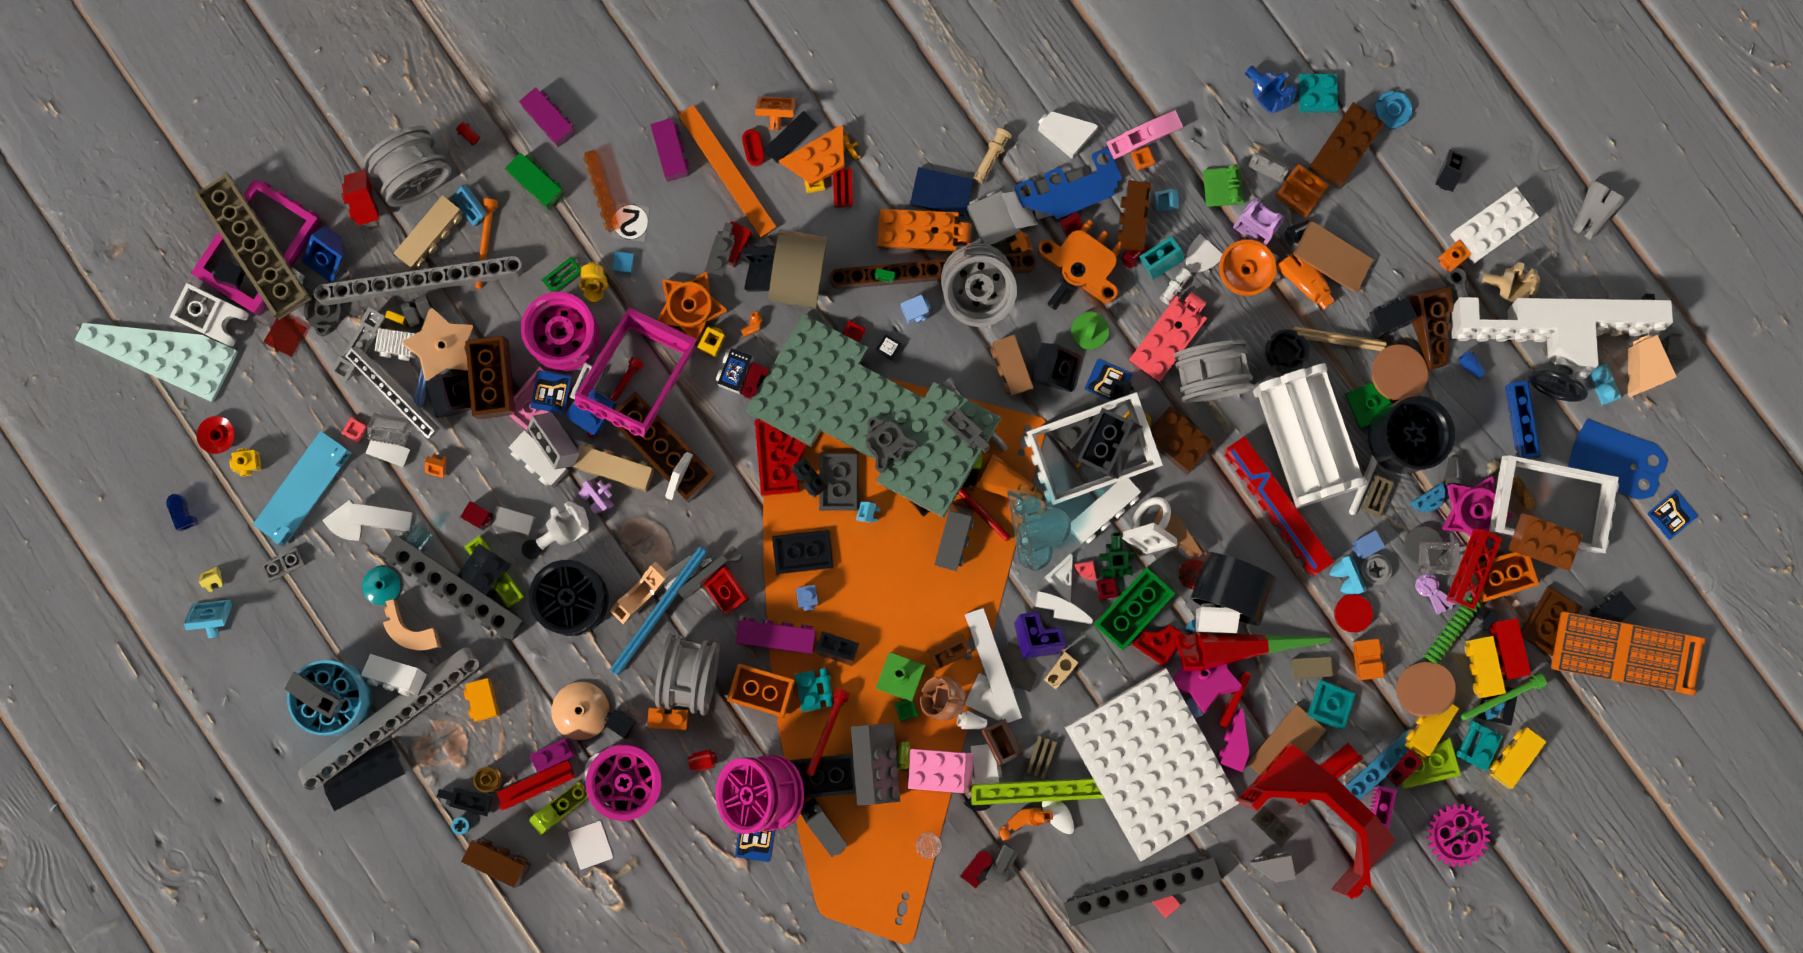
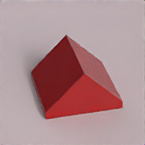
M727 566L723 567L704 584V587L724 616H727L750 600Z

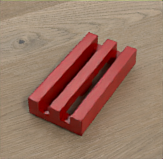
M852 168L841 169L833 174L834 207H853ZM837 174H841V203H838ZM844 174H848V187H849V202H848V203H845V178H844Z

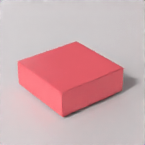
M350 417L342 434L360 443L369 426Z

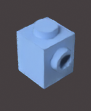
M922 294L901 303V309L908 324L914 321L920 323L926 320V316L929 315V309H931L928 299H923Z

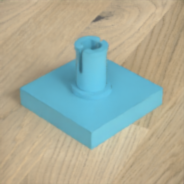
M231 600L192 604L184 622L185 630L205 628L208 638L217 637L219 635L218 627L225 626L232 608Z

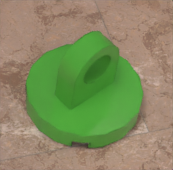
M1082 313L1076 317L1072 324V338L1076 345L1082 349L1094 350L1099 348L1108 338V323L1098 313Z

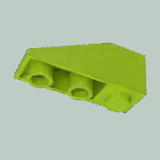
M579 781L536 812L529 822L540 836L588 799L586 789Z

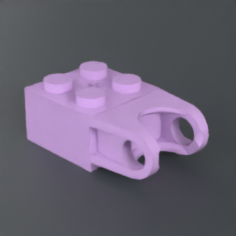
M1256 197L1250 201L1233 228L1250 240L1258 241L1266 246L1283 223V216L1267 209L1262 204V201Z

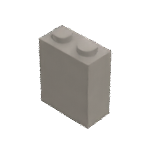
M997 191L990 192L986 195V198L982 200L979 198L975 199L967 206V212L982 244L992 247L1016 238L1015 234L1021 232L1020 228H1015L1001 195L1002 191L998 193Z

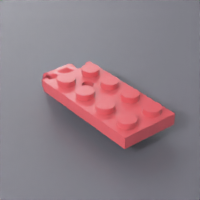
M1191 292L1184 302H1181L1179 297L1176 296L1130 357L1129 361L1160 383L1176 361L1174 354L1186 348L1207 318L1205 316L1202 317L1199 313L1207 302L1194 292ZM1176 322L1182 323V327L1180 329H1177L1175 327Z

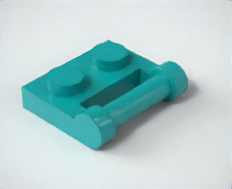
M1470 721L1468 725L1470 728L1460 750L1456 751L1455 757L1487 771L1503 736L1474 721ZM1478 731L1481 734L1471 756H1468L1466 753Z

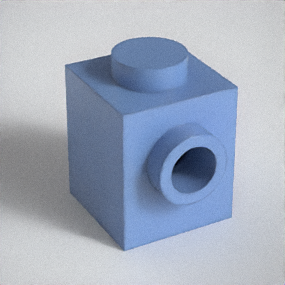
M1376 530L1352 543L1354 546L1352 547L1353 552L1361 560L1385 548Z
M815 585L796 588L800 609L803 608L804 611L814 610L815 606L819 605Z

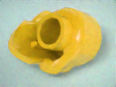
M590 262L581 268L578 286L581 291H584L583 296L589 302L597 303L603 298V291L607 290L609 284L607 283V277L604 275V268L595 262Z

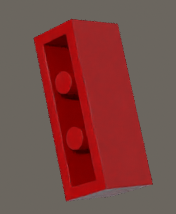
M1518 618L1492 623L1490 625L1491 628H1489V634L1494 638L1503 680L1531 675Z

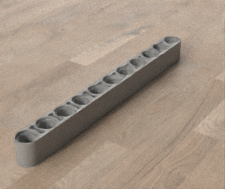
M510 256L322 284L315 288L314 297L322 305H333L474 284L477 282L514 278L523 273L524 267L519 258ZM517 263L519 267L516 270H510V265ZM494 266L500 267L497 273H491V268ZM474 269H481L478 276L472 275ZM455 272H462L460 278H453ZM438 274L443 275V278H442L441 281H439V282H435V281H434V278H435L436 275H438ZM423 277V283L416 285V279ZM399 280L405 281L402 287H396V283ZM380 283H386L383 290H377V286ZM361 286L367 287L365 292L358 293V289ZM346 288L347 293L344 296H339L340 290ZM328 291V296L320 299L321 293Z
M468 647L460 649L429 672L418 696L413 694L409 696L398 695L304 765L298 772L304 789L312 791L320 787L473 673L479 667V661L472 649Z

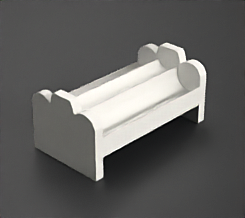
M1325 363L1307 369L1303 368L1265 381L1253 390L1255 398L1259 397L1294 500L1292 503L1296 509L1357 490L1367 484L1365 477H1362L1327 375L1328 369Z

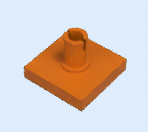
M758 96L755 116H770L769 129L774 130L776 123V131L781 130V117L793 118L796 98Z

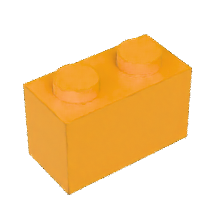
M490 678L465 684L466 689L463 692L465 699L469 700L470 708H468L470 718L474 719V722L500 716Z

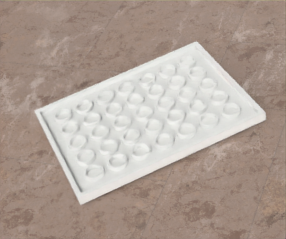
M1166 668L1064 726L1140 862L1239 804L1236 801L1238 799L1237 794Z

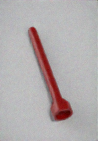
M633 356L628 361V370L610 396V399L614 402L617 401L634 373H637L639 370L641 371L645 365ZM587 431V436H588V437H593V436H594L593 434H591V433H589V432Z
M961 488L958 495L1005 541H1009L1011 536Z
M837 688L834 692L833 701L835 703L807 769L809 776L814 775L840 708L849 699L850 693L843 689Z

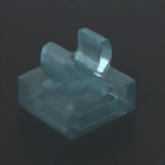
M413 524L412 527L414 529L410 533L406 532L407 537L405 539L421 550L433 535L420 525Z

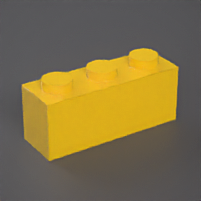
M1493 636L1466 641L1464 649L1471 663L1469 664V672L1471 676H1474L1473 690L1475 695H1478V698L1505 694L1506 691Z
M1452 704L1448 710L1440 715L1418 717L1415 721L1417 723L1414 730L1411 729L1405 737L1407 741L1404 746L1423 759L1430 756L1459 708Z
M1528 727L1519 728L1514 733L1512 743L1510 745L1507 744L1501 752L1503 755L1499 761L1495 760L1490 767L1491 772L1489 775L1508 789L1514 788L1546 743L1544 739Z

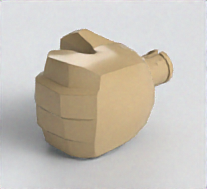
M1518 262L1512 268H1506L1502 276L1485 272L1482 284L1499 287V296L1514 303L1517 298L1536 297L1540 288V276H1538L1537 270L1533 268L1529 270V273L1522 274L1524 263Z

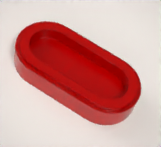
M754 129L746 130L742 135V142L747 162L753 167H759L765 161L761 136Z

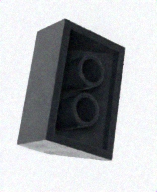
M1102 407L1077 460L1118 479L1143 426Z

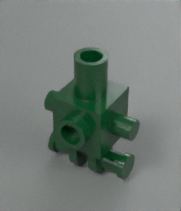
M1113 532L1111 534V544H1106V553L1099 554V560L1106 561L1108 569L1101 568V578L1106 576L1115 578V575H1119V578H1122L1124 575L1133 576V567H1128V559H1135L1134 551L1128 552L1125 543H1123V534L1120 532Z

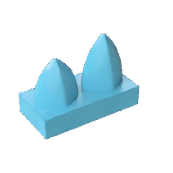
M1608 363L1597 366L1589 376L1601 405L1621 399Z
M1353 555L1342 558L1341 561L1333 566L1329 575L1334 577H1350L1341 586V592L1360 594L1367 591Z

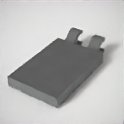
M734 546L730 547L724 555L722 554L677 590L682 598L687 599L723 567L728 566L731 562H741L743 557L741 554L733 557V553L737 549Z

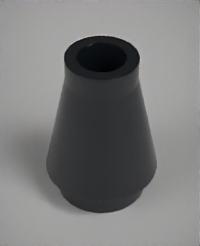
M1306 220L1288 227L1284 232L1286 240L1290 244H1298L1311 221Z

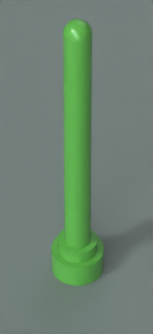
M1538 672L1532 675L1529 682L1462 713L1461 719L1466 721L1530 689H1542L1547 686V681L1543 674Z

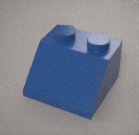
M592 389L588 398L613 410L618 404L595 389ZM574 400L565 416L589 433L598 436L607 420L596 417L590 411L581 410L574 404Z

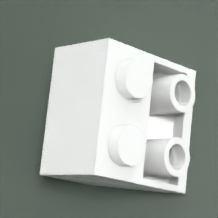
M1204 604L1196 609V632L1237 633L1239 612L1224 606L1215 608L1216 604Z

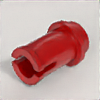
M462 122L456 128L457 134L462 135L472 146L481 138L469 127L468 123Z

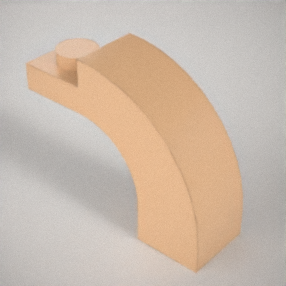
M654 562L637 584L614 604L610 612L622 624H625L662 588L669 574Z
M397 600L385 601L387 605L384 607L387 618L390 617V620L383 622L389 636L396 643L416 651H430L441 648L437 629L431 628L420 632L409 630L402 621Z

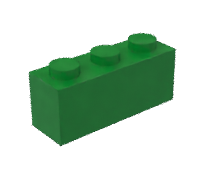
M520 152L508 164L505 170L546 209L550 210L564 195L561 190L563 186L555 179L551 181L547 177L549 174L542 167L538 169L534 165L535 161L528 154L524 156Z

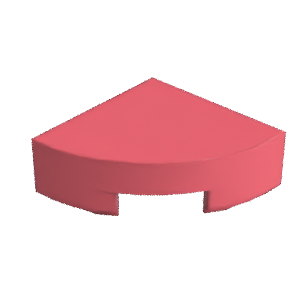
M1094 561L1074 564L1080 576L1088 580H1097Z

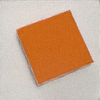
M1149 146L1131 152V157L1137 171L1155 165V160Z

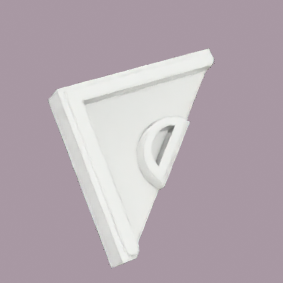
M686 452L673 470L665 495L666 498L673 499L693 454Z
M1069 554L1044 577L1063 599L1071 602L1072 554Z

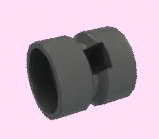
M426 294L417 297L415 302L410 300L401 304V309L410 327L420 324L422 319L425 320L428 310L433 308Z

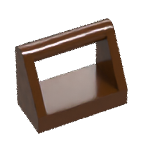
M1006 719L981 731L998 766L1023 754ZM990 730H991V732H992V734H993V736H994V738H995V740H996V742H997V744H998V746H999V748H1000V750H1001V752H1002V754H1003V756H1004V759H1003V757H1002V755H1001V753H1000V751H999V749H998V747H997V745H996V743H995V741H994V739H993V737H992V735H991V733H990Z

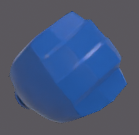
M1253 65L1246 70L1244 75L1255 83L1252 92L1256 100L1269 113L1280 112L1294 103L1297 88L1295 84L1288 88L1284 86V82L1289 77L1286 72L1276 75L1274 72L1269 71L1263 75Z

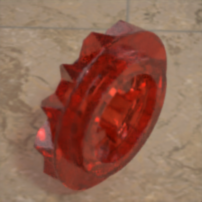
M1190 559L1181 565L1178 570V579L1183 586L1189 590L1194 589L1198 577H1195L1191 582V576L1186 572H1192L1196 567V574H1200L1204 562L1198 559Z

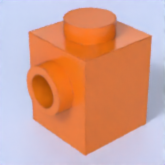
M1458 240L1438 259L1441 267L1451 272L1469 257L1471 253Z

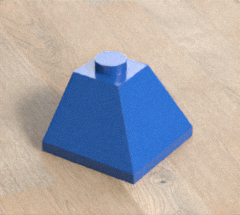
M327 226L322 227L311 235L302 260L304 264L330 283H334L344 256L341 237Z

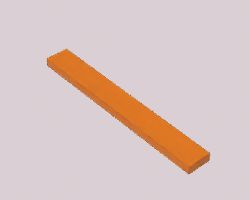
M692 105L678 114V117L760 238L777 229L695 106Z

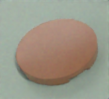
M1397 344L1386 347L1375 356L1372 362L1371 378L1375 388L1385 398L1400 401L1408 397L1417 396L1423 391L1428 379V369L1423 357L1416 350L1406 345Z
M1421 662L1410 666L1400 675L1396 685V693L1403 709L1414 716L1423 718V716L1440 715L1451 707L1456 697V684L1452 674L1445 667L1433 664L1432 662Z

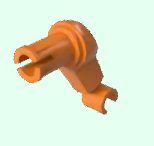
M1040 808L1019 810L1007 820L1008 825L1001 827L998 833L1003 841L1011 837L1009 830L1017 831L1024 825L1041 826L1043 823H1050V820H1053V814L1051 811H1042Z

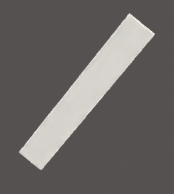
M984 609L965 614L1001 719H1006L1007 723L1021 719L1019 707Z

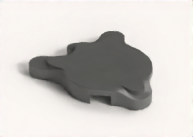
M304 284L303 287L311 298L310 301L305 303L304 316L315 329L317 335L326 336L342 318V303L322 305L314 297L315 289ZM347 289L340 290L339 296H344L347 293ZM328 291L322 292L320 299L326 298Z
M872 417L868 420L866 445L875 456L877 472L883 473L887 470L890 458L900 462L905 452L915 451L918 448L917 441L907 438L898 424L880 420L877 417Z

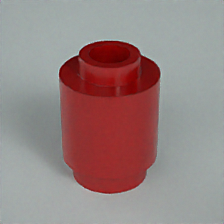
M711 749L692 753V756L687 757L691 772L715 768V763H718L716 753L712 752Z

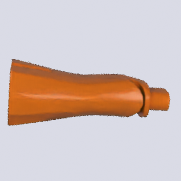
M1293 252L1280 262L1276 269L1324 310L1335 301L1330 295L1332 291L1320 271L1294 256Z
M994 453L988 459L983 469L984 471L975 485L977 488L999 494L1016 502H1021V499L1025 496L1024 504L1028 505L1030 503L1036 507L1044 494Z

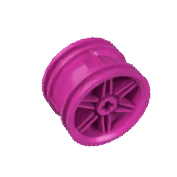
M566 292L546 293L536 298L524 312L521 321L523 342L531 354L545 367L561 372L577 370L584 366L585 363H588L597 352L600 343L598 322L588 306L573 294ZM567 311L568 315L566 317L561 316V312ZM549 317L548 323H543L544 318ZM579 322L583 324L581 329L576 328ZM562 331L565 332L566 335L563 337L562 335L560 336L558 333ZM546 336V341L540 342V337ZM573 341L579 342L578 348L572 346ZM558 348H561L559 355L554 353Z
M781 755L734 759L725 765L717 779L716 804L725 824L737 833L750 834L765 830L784 829L796 821L802 810L804 802L803 781L795 765Z

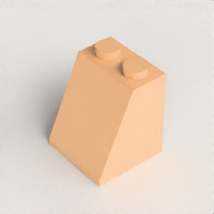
M1649 334L1632 342L1634 346L1628 349L1629 398L1676 378V374L1658 335L1651 337Z

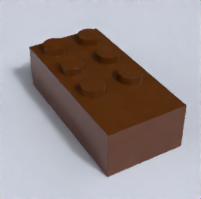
M1353 102L1308 169L1340 189L1385 122Z
M504 336L465 341L472 416L479 420L516 415L509 340Z

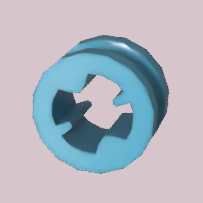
M463 817L454 819L451 824L452 831L458 835L466 834L470 829L469 821ZM460 820L463 821V824H466V828H462L461 832L455 827L456 824H459Z

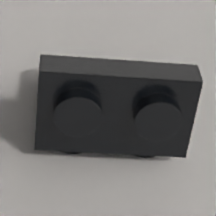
M750 246L741 249L740 255L750 263L744 286L747 292L769 291L776 246Z

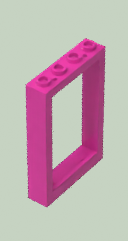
M253 179L243 194L249 204L257 192L260 191L306 220L283 255L292 268L308 244L311 235L316 232L322 222L317 218V213L310 209L305 211L301 208L303 205L294 199L289 201L286 199L287 195L277 189L275 192L270 189L271 185L264 180L259 182ZM218 231L190 274L252 313L260 316L266 307V303L259 293L252 299L239 290L218 284L213 278V274L206 270L225 242Z
M628 307L575 394L574 404L581 410L594 413L600 419H606L617 427L629 430L633 435L644 437L695 351L697 339ZM629 329L683 354L643 423L588 398Z

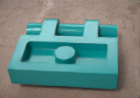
M827 668L820 669L821 677L815 678L814 670L795 674L802 712L821 709L820 701L826 700L827 707L834 705V692H832L830 685L832 680L831 675H828ZM819 683L823 685L824 694L822 695L818 694L817 684Z

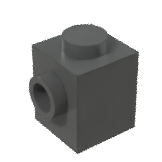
M1673 333L1664 338L1661 344L1669 359L1685 361L1690 358L1693 339L1683 338V335Z

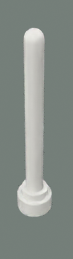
M1387 433V439L1389 442L1391 441V436ZM1373 455L1363 476L1367 484L1358 489L1349 510L1351 515L1357 513L1378 463Z

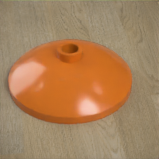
M1237 241L1226 248L1220 258V278L1223 284L1235 294L1241 296L1258 295L1264 292L1275 278L1276 261L1274 255L1268 247L1258 241ZM1243 268H1248L1249 273L1245 274Z

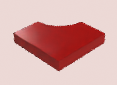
M1171 624L1158 632H1149L1142 629L1132 643V646L1164 667L1177 648V635L1185 634Z

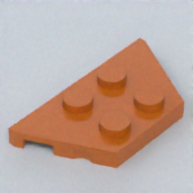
M843 126L836 127L778 161L782 166H785L809 184L814 185L845 167Z

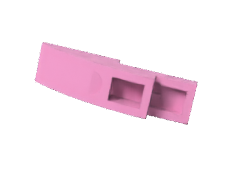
M1175 110L1135 127L1106 143L1115 160L1184 127Z

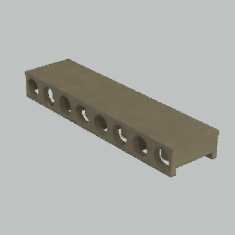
M224 172L223 176L200 191L193 192L274 317L281 320L311 300L250 204L227 172Z

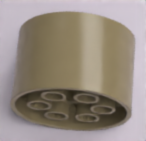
M779 230L768 301L816 309L827 244L826 236Z

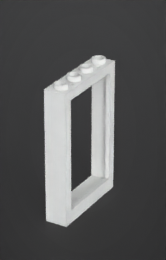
M1137 392L1026 431L1027 436L1024 437L1027 447H1031L1034 453L1031 455L1033 464L1039 467L1040 472L1037 473L1041 484H1045V498L1047 502L1051 501L1052 505L1163 466ZM1127 404L1132 421L1143 426L1138 438L1147 462L1122 470L1118 479L1106 476L1056 494L1036 436L1099 414L1102 407L1110 410Z
M1510 455L1502 456L1489 532L1507 536L1514 535L1515 529L1505 527L1515 467L1602 484L1592 544L1580 542L1578 549L1594 553H1606L1609 547V531L1613 525L1611 519L1616 507L1615 496L1619 489V477Z

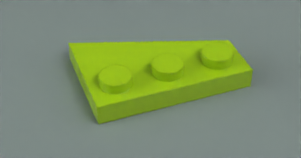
M1448 738L1437 745L1430 756L1424 759L1419 757L1423 763L1401 785L1402 789L1461 776L1451 739Z

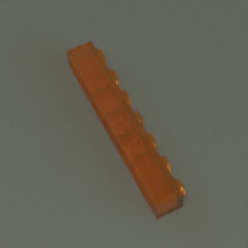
M596 150L585 152L583 160L588 165L586 169L588 175H591L592 178L590 179L591 185L595 187L593 192L595 197H598L597 205L602 210L600 214L602 219L604 218L605 223H603L605 230L608 229L609 232L619 230L620 226Z

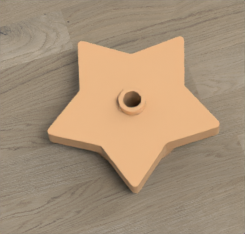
M433 308L428 310L422 330L402 341L405 347L420 358L425 381L430 380L445 369L468 371L464 347L465 341L468 340L473 329V325L449 324ZM440 341H441V342L443 343V345H444V348H443V349H440V348L438 347V343H439Z

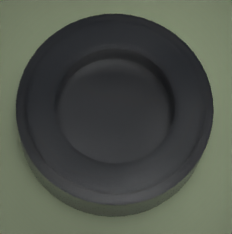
M531 539L523 543L521 551L526 558L535 559L539 557L542 549L535 540Z

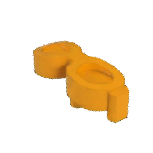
M849 133L844 134L845 147L849 155L854 160H857L861 156L857 155L853 147L858 146V143L850 144Z

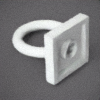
M1152 497L1144 501L1137 508L1133 516V529L1124 531L1122 539L1145 554L1177 546V538L1165 531L1171 517L1169 503L1161 497ZM1160 505L1163 508V517L1159 525L1151 523L1140 527L1141 517L1150 506Z

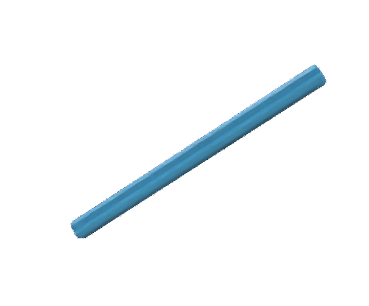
M699 547L613 664L610 669L615 675L621 673L678 594L677 590L685 585L708 553L703 547Z

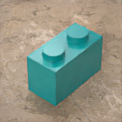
M1172 236L1139 256L1143 268L1152 280L1185 260L1182 249Z

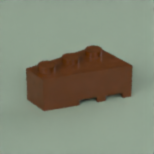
M1129 180L1125 197L1121 196L1120 208H1123V213L1119 215V224L1122 225V230H1118L1117 241H1121L1120 249L1143 251L1148 220L1147 211L1150 202L1148 199L1152 184L1150 182Z

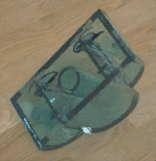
M1018 489L1008 490L1020 565L1033 571L1041 570L1050 562L1053 555V547L1062 544L1068 538L1071 531L1070 518L1063 510L1045 504L1037 496Z

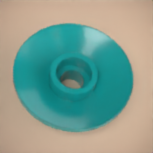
M388 567L371 569L365 575L362 582L364 596L371 603L377 605H386L385 601L395 600L401 589L399 576ZM378 582L383 583V587L381 589L377 588Z

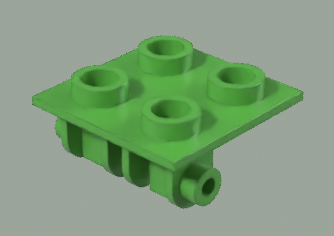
M1230 165L1229 168L1203 170L1206 207L1244 204L1241 167Z

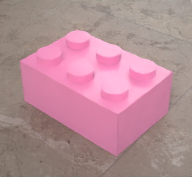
M911 749L908 789L971 793L974 753Z

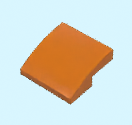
M1297 164L1275 197L1306 218L1329 185L1300 164Z

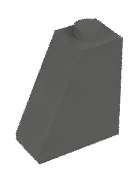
M812 798L803 805L800 812L802 817L830 856L833 857L841 854L848 845L816 799Z

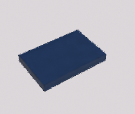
M918 167L910 205L941 212H958L959 216L965 217L973 179Z

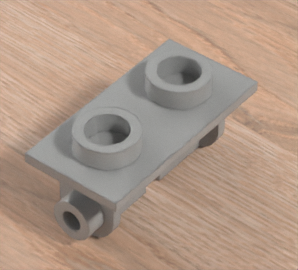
M1258 150L1255 151L1248 167L1282 183L1290 166Z

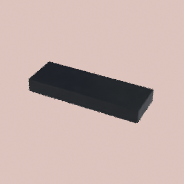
M803 111L764 148V152L778 163V160L784 158L817 126V123Z

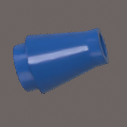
M1468 350L1459 357L1460 366L1476 376L1477 379L1485 374L1486 370L1474 352Z

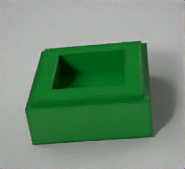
M876 268L875 279L894 283L895 272Z
M903 700L894 703L900 722L919 716L914 700L913 702Z

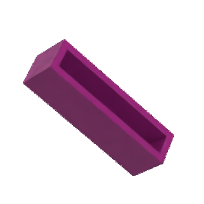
M744 617L743 621L738 620L735 643L814 654L817 631L812 630L813 626L801 625V628L793 627V623L782 622V626L774 625V621L763 620V623H757L754 618Z

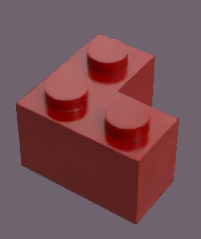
M366 169L344 175V183L341 184L344 192L342 193L344 203L350 207L348 212L351 220L355 219L357 226L379 220V209L372 195V184Z

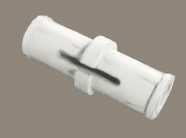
M1182 268L1176 278L1169 282L1168 288L1160 296L1161 301L1169 305L1178 292L1181 293L1182 287L1192 276L1187 269Z

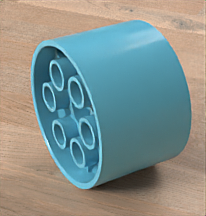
M331 660L312 662L304 666L297 673L309 680L314 675L317 684L345 698L349 706L345 711L341 708L339 714H343L349 720L343 725L339 715L334 717L330 723L325 720V715L317 711L310 716L307 712L309 706L303 704L301 700L287 692L288 710L295 723L303 730L316 735L339 736L349 733L367 719L373 704L372 688L367 683V679L361 676L362 671L353 665ZM337 668L342 669L343 671L340 676L334 680ZM324 673L328 675V681L325 684L321 682V676ZM342 680L346 682V689L343 691L339 689V683ZM358 690L359 698L349 697V692ZM318 716L320 719L319 727L314 724Z

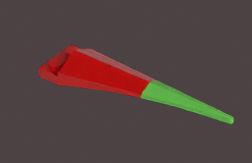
M1197 632L1190 635H1177L1176 643L1184 671H1203L1259 655L1329 643L1332 638Z

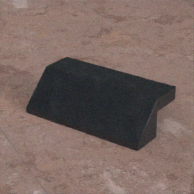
M392 739L364 753L323 784L325 794L334 811L406 774L398 760L400 755Z

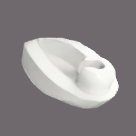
M1042 801L1043 811L1048 810L1053 814V820H1050V823L1059 831L1065 834H1072L1074 832L1073 819L1066 805L1062 801Z

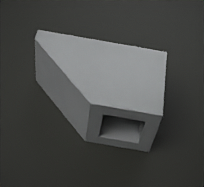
M1285 852L1275 853L1273 858L1268 859L1266 855L1255 857V861L1250 862L1253 868L1274 882L1278 883L1296 879L1292 856L1286 855Z

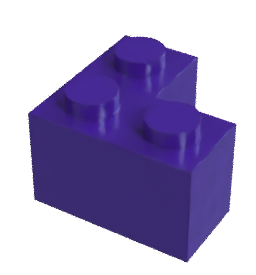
M1038 612L1020 614L1014 622L1023 659L1056 655L1066 646L1062 629L1043 630Z

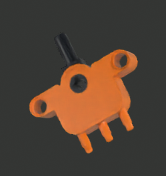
M1088 220L1080 230L1072 232L1061 247L1048 239L1043 240L1039 244L1038 256L1061 272L1062 278L1059 281L1061 285L1047 303L1053 310H1056L1070 291L1073 293L1075 289L1083 288L1105 304L1112 303L1117 296L1118 290L1116 286L1106 279L1113 271L1116 257L1122 250L1120 249V242L1111 251L1102 245L1108 236L1107 231H1103L1096 240L1088 235L1087 232L1093 224L1091 220ZM1048 246L1052 252L1046 254L1041 248ZM1079 268L1081 270L1080 273L1075 275L1074 271ZM1111 290L1113 296L1107 298L1104 296L1103 291Z

